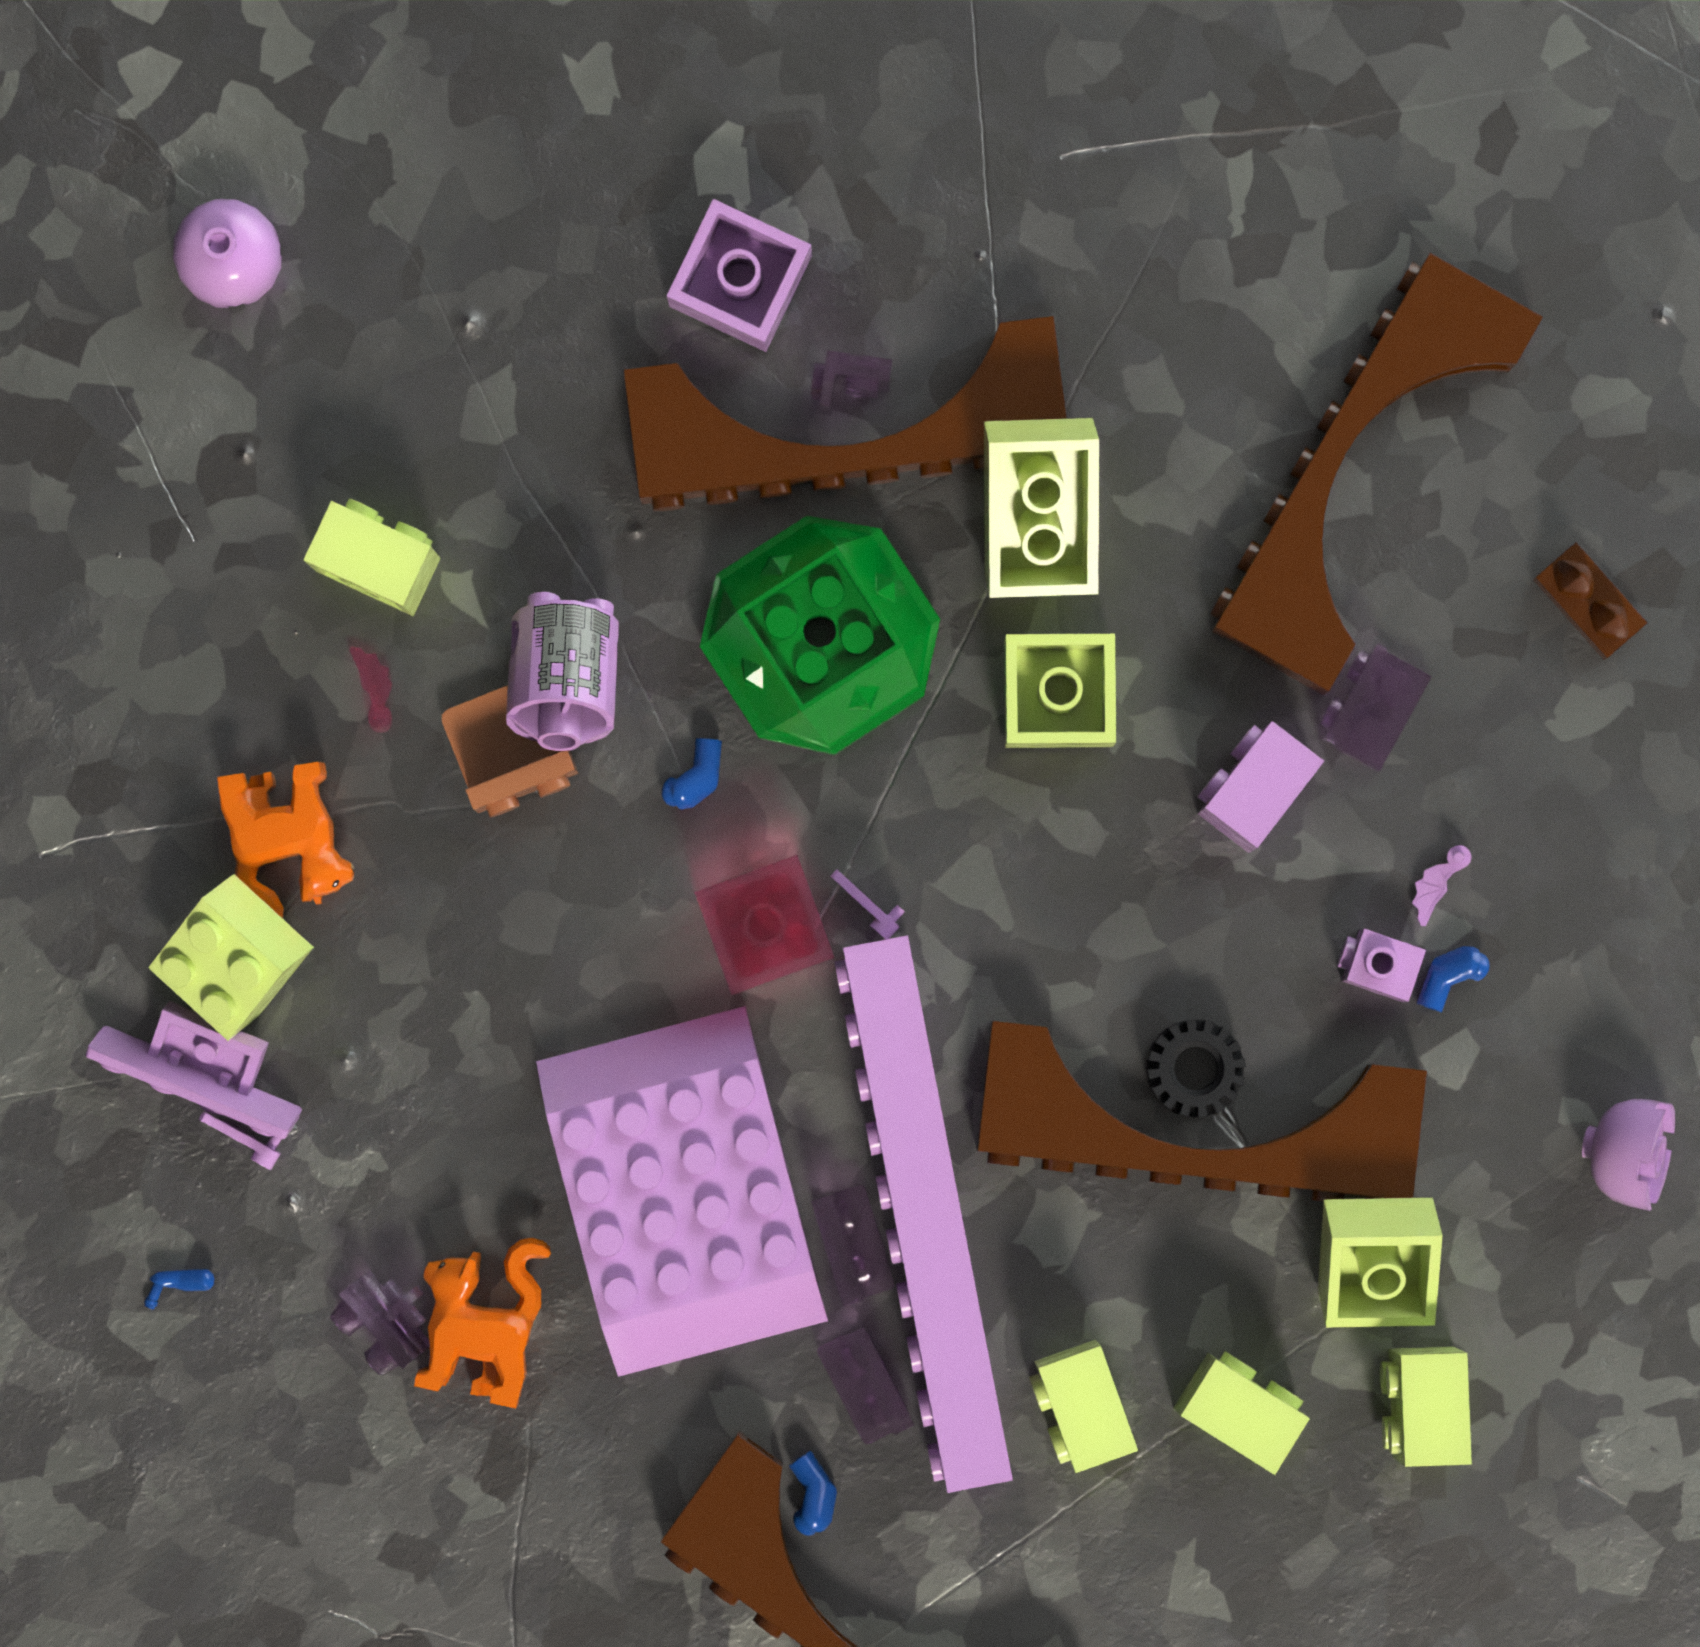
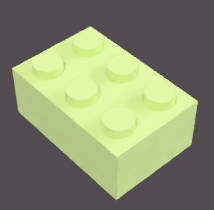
M1093 418L984 421L985 579L989 597L1098 594L1099 437Z

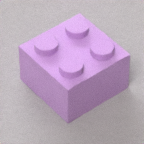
M713 199L667 294L669 307L766 352L812 257L811 244Z
M1273 721L1262 730L1256 725L1249 729L1230 754L1238 762L1229 773L1222 768L1216 772L1198 795V798L1205 803L1198 812V815L1248 853L1260 846L1324 762L1323 759Z

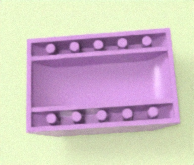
M746 1006L536 1061L552 1140L601 1328L618 1377L828 1321Z

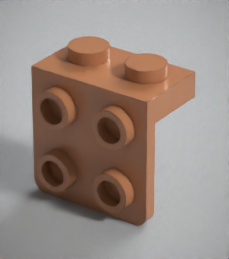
M508 685L449 708L442 714V723L468 789H466V793L472 808L477 813L487 810L490 818L519 807L520 804L517 798L538 790L540 797L559 792L571 786L568 780L569 777L579 774L570 750L554 751L541 747L537 741H532L516 734L507 725Z

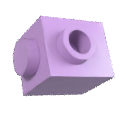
M1367 929L1358 930L1356 939L1347 936L1338 959L1337 967L1345 969L1342 982L1400 1002H1409L1426 950Z

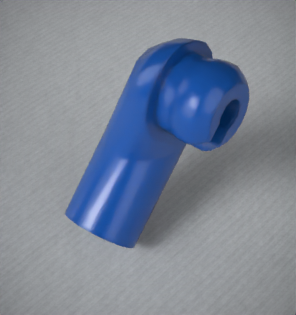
M695 739L693 767L677 779L668 778L662 786V798L667 805L677 806L681 810L693 808L716 790L719 781L721 740Z
M1461 946L1437 956L1431 962L1417 1004L1442 1013L1452 985L1468 979L1480 981L1487 975L1490 968L1487 956L1472 946Z
M810 1450L789 1465L805 1489L802 1507L794 1513L793 1522L795 1528L806 1536L814 1535L816 1532L821 1533L828 1528L832 1522L837 1497L836 1486Z

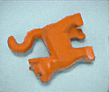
M313 762L294 765L291 804L281 807H271L269 793L276 787L275 776L272 772L251 776L248 784L244 773L217 777L221 811L230 829L232 852L236 861L235 875L282 919L284 907L276 892L256 879L259 867L288 857L301 856L300 897L302 902H311L313 899L316 905L322 904L323 896L338 892L342 886L354 879L355 870L352 863L343 859L334 848L333 820L320 797L319 785L327 777L325 763Z
M536 1238L520 1239L509 1248L504 1259L506 1279L520 1295V1301L513 1309L482 1307L470 1304L469 1300L480 1278V1252L473 1251L468 1258L448 1257L440 1261L427 1263L423 1277L431 1287L435 1298V1305L428 1325L430 1360L429 1366L418 1370L414 1382L415 1387L439 1391L442 1386L447 1385L449 1379L454 1374L459 1357L462 1356L483 1361L484 1369L482 1376L473 1380L471 1395L490 1396V1403L517 1408L527 1374L525 1348L529 1342L534 1320L541 1308V1288L533 1276L526 1270L525 1265L532 1258H549L551 1250L547 1243Z

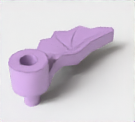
M1456 845L1452 847L1447 854L1448 863L1438 864L1424 870L1423 878L1415 882L1417 894L1412 904L1419 910L1417 918L1421 926L1427 925L1436 904L1448 891L1447 880L1453 873L1465 868L1471 862L1472 855L1466 846Z
M837 869L830 877L875 917L870 926L885 940L890 939L900 928L895 922L905 911L896 905L886 915Z
M203 1111L199 1118L205 1124L253 1149L254 1153L251 1159L259 1165L272 1170L281 1154L276 1148L282 1139L271 1136L267 1144H264L215 1115Z

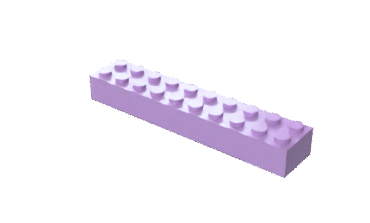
M908 935L844 947L845 959L834 961L840 994L852 993L855 1013L845 1015L851 1048L862 1046L866 1067L855 1069L861 1102L872 1100L876 1121L865 1124L871 1156L882 1154L886 1170L885 1175L876 1176L882 1210L893 1208L896 1228L887 1229L886 1234L892 1264L903 1262L907 1281L896 1283L902 1317L914 1316L917 1335L907 1337V1344L913 1373L924 1371L927 1389L917 1391L923 1427L934 1425L938 1443L927 1445L934 1482L945 1480L947 1493L1013 1481Z

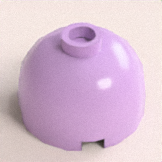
M214 199L198 205L182 220L174 237L173 262L181 282L197 299L216 308H228L227 306H239L244 303L248 305L258 301L273 287L281 269V245L274 226L257 208L239 200Z
M1631 1099L1619 1102L1604 1112L1598 1127L1588 1126L1582 1145V1157L1591 1159V1175L1599 1190L1611 1200L1629 1207L1648 1211L1652 1210L1651 1203H1657L1665 1183L1672 1150L1666 1149L1667 1139L1666 1136H1663V1132L1674 1134L1675 1109L1673 1105L1649 1099Z

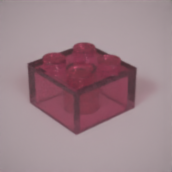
M798 855L694 892L732 996L835 959Z

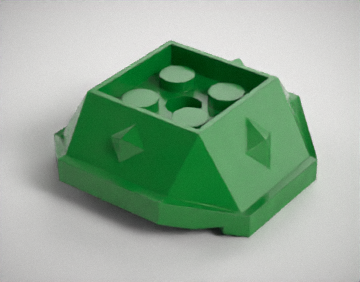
M806 515L716 574L699 647L759 739L834 756L924 698L940 618L881 528ZM815 619L828 620L835 627V638L826 646H813L804 637L806 626Z

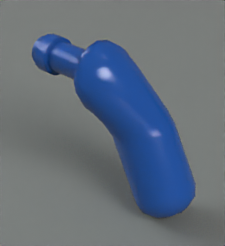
M207 1269L157 1272L149 1278L153 1285L148 1297L145 1298L144 1306L149 1309L157 1307L163 1287L182 1291H208L214 1285V1274Z

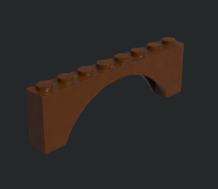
M1432 253L1427 256L1422 266L1413 261L1411 262L1396 288L1405 294L1395 312L1388 308L1384 309L1370 334L1371 337L1378 340L1369 358L1361 354L1357 356L1343 381L1352 387L1343 404L1340 405L1333 400L1316 428L1325 433L1316 451L1314 452L1307 447L1303 450L1290 473L1292 477L1298 479V482L1289 498L1280 493L1278 494L1263 522L1272 527L1262 545L1252 540L1236 567L1245 573L1235 591L1228 587L1224 588L1209 614L1218 619L1212 630L1213 633L1323 696L1330 691L1356 645L1345 629L1334 606L1327 585L1323 562L1322 538L1324 515L1334 478L1346 452L1361 431L1380 412L1403 395L1425 384L1444 377L1468 372H1509L1517 364L1543 316Z
M1054 316L1001 322L993 343L981 365L964 387L945 405L919 423L898 433L852 445H805L784 441L757 432L726 415L707 400L690 382L678 363L624 370L639 497L642 505L652 503L653 511L681 509L685 507L684 499L706 497V504L708 505L736 502L739 500V492L759 490L760 498L781 497L792 494L791 486L813 483V491H830L846 487L845 479L866 477L867 484L869 485L885 484L898 481V472L920 470L921 478L941 477L952 474V466L970 463H973L974 471H984V421L1067 419Z
M991 1021L977 1151L988 1152L987 1163L1019 1166L1020 1156L1042 1158L1041 1169L1073 1173L1074 1162L1096 1165L1095 1175L1127 1179L1128 1168L1150 1171L1149 1182L1181 1185L1182 1175L1204 1177L1203 1188L1236 1191L1237 1181L1258 1183L1257 1194L1290 1198L1291 1187L1311 1189V1200L1321 1202L1327 1199H1344L1345 1194L1366 1196V1199L1413 1198L1427 1071L1367 1064L1343 1097L1324 1114L1306 1126L1262 1144L1231 1149H1198L1173 1145L1149 1137L1125 1125L1096 1104L1066 1069L1054 1047L1047 1027Z
M739 1431L662 1537L661 1543L669 1548L664 1556L688 1574H691L696 1568L713 1581L708 1588L728 1604L735 1607L740 1600L753 1609L757 1614L752 1620L777 1639L784 1632L801 1645L800 1647H860L840 1632L824 1616L806 1592L794 1569L783 1535L780 1515V1481L783 1462Z

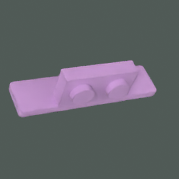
M171 1001L166 1004L161 1012L151 1044L109 1026H103L88 1045L85 1054L87 1058L99 1062L108 1071L130 1075L149 1083L158 1092L175 1094L199 1104L208 1113L225 1115L247 1124L253 1131L264 1136H275L285 1139L298 1121L302 1111L300 1106L254 1088L269 1042L243 1031H240L227 1041L197 1012Z

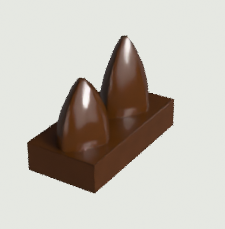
M1577 542L1533 579L1603 660L1610 657L1647 624V621Z

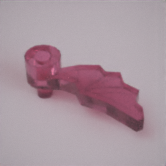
M352 646L349 652L359 671L362 689L371 697L368 713L369 725L375 732H386L391 728L393 722L391 711L384 706L393 686L392 682L388 679L389 668L379 663L376 653L365 654L362 649Z

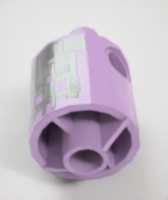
M536 592L528 596L527 606L520 608L513 615L506 721L507 725L516 734L529 740L537 741L541 747L549 750L568 751L576 749L584 743H591L604 738L614 729L619 621L613 616L614 605L611 602L597 598L588 599L584 602L560 600V597L554 593Z

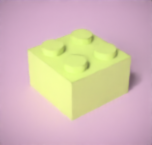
M349 498L345 507L331 501L305 555L304 561L316 572L414 616L441 559L431 547L433 541L427 538L428 535L400 521H398L395 529L383 525L384 518L378 515V511Z
M1006 634L1004 639L1005 748L1113 747L1116 744L1115 634Z
M233 874L201 898L148 968L229 1041L263 1012L314 947Z
M1433 1198L1324 1200L1318 1292L1326 1328L1435 1325L1442 1232Z
M1096 1340L1034 1361L1038 1374L1030 1376L1029 1380L1041 1411L1051 1409L1057 1425L1047 1428L1060 1464L1070 1461L1075 1473L1138 1451L1103 1350Z
M1456 1347L1389 1349V1361L1380 1362L1382 1394H1387L1391 1400V1416L1382 1417L1384 1449H1389L1390 1454H1393V1458L1405 1467L1472 1465L1467 1353Z
M1224 1351L1220 1359L1207 1353L1174 1406V1409L1183 1418L1275 1475L1310 1420L1308 1416L1299 1410L1304 1401L1272 1380L1266 1389L1255 1383L1252 1379L1257 1371Z

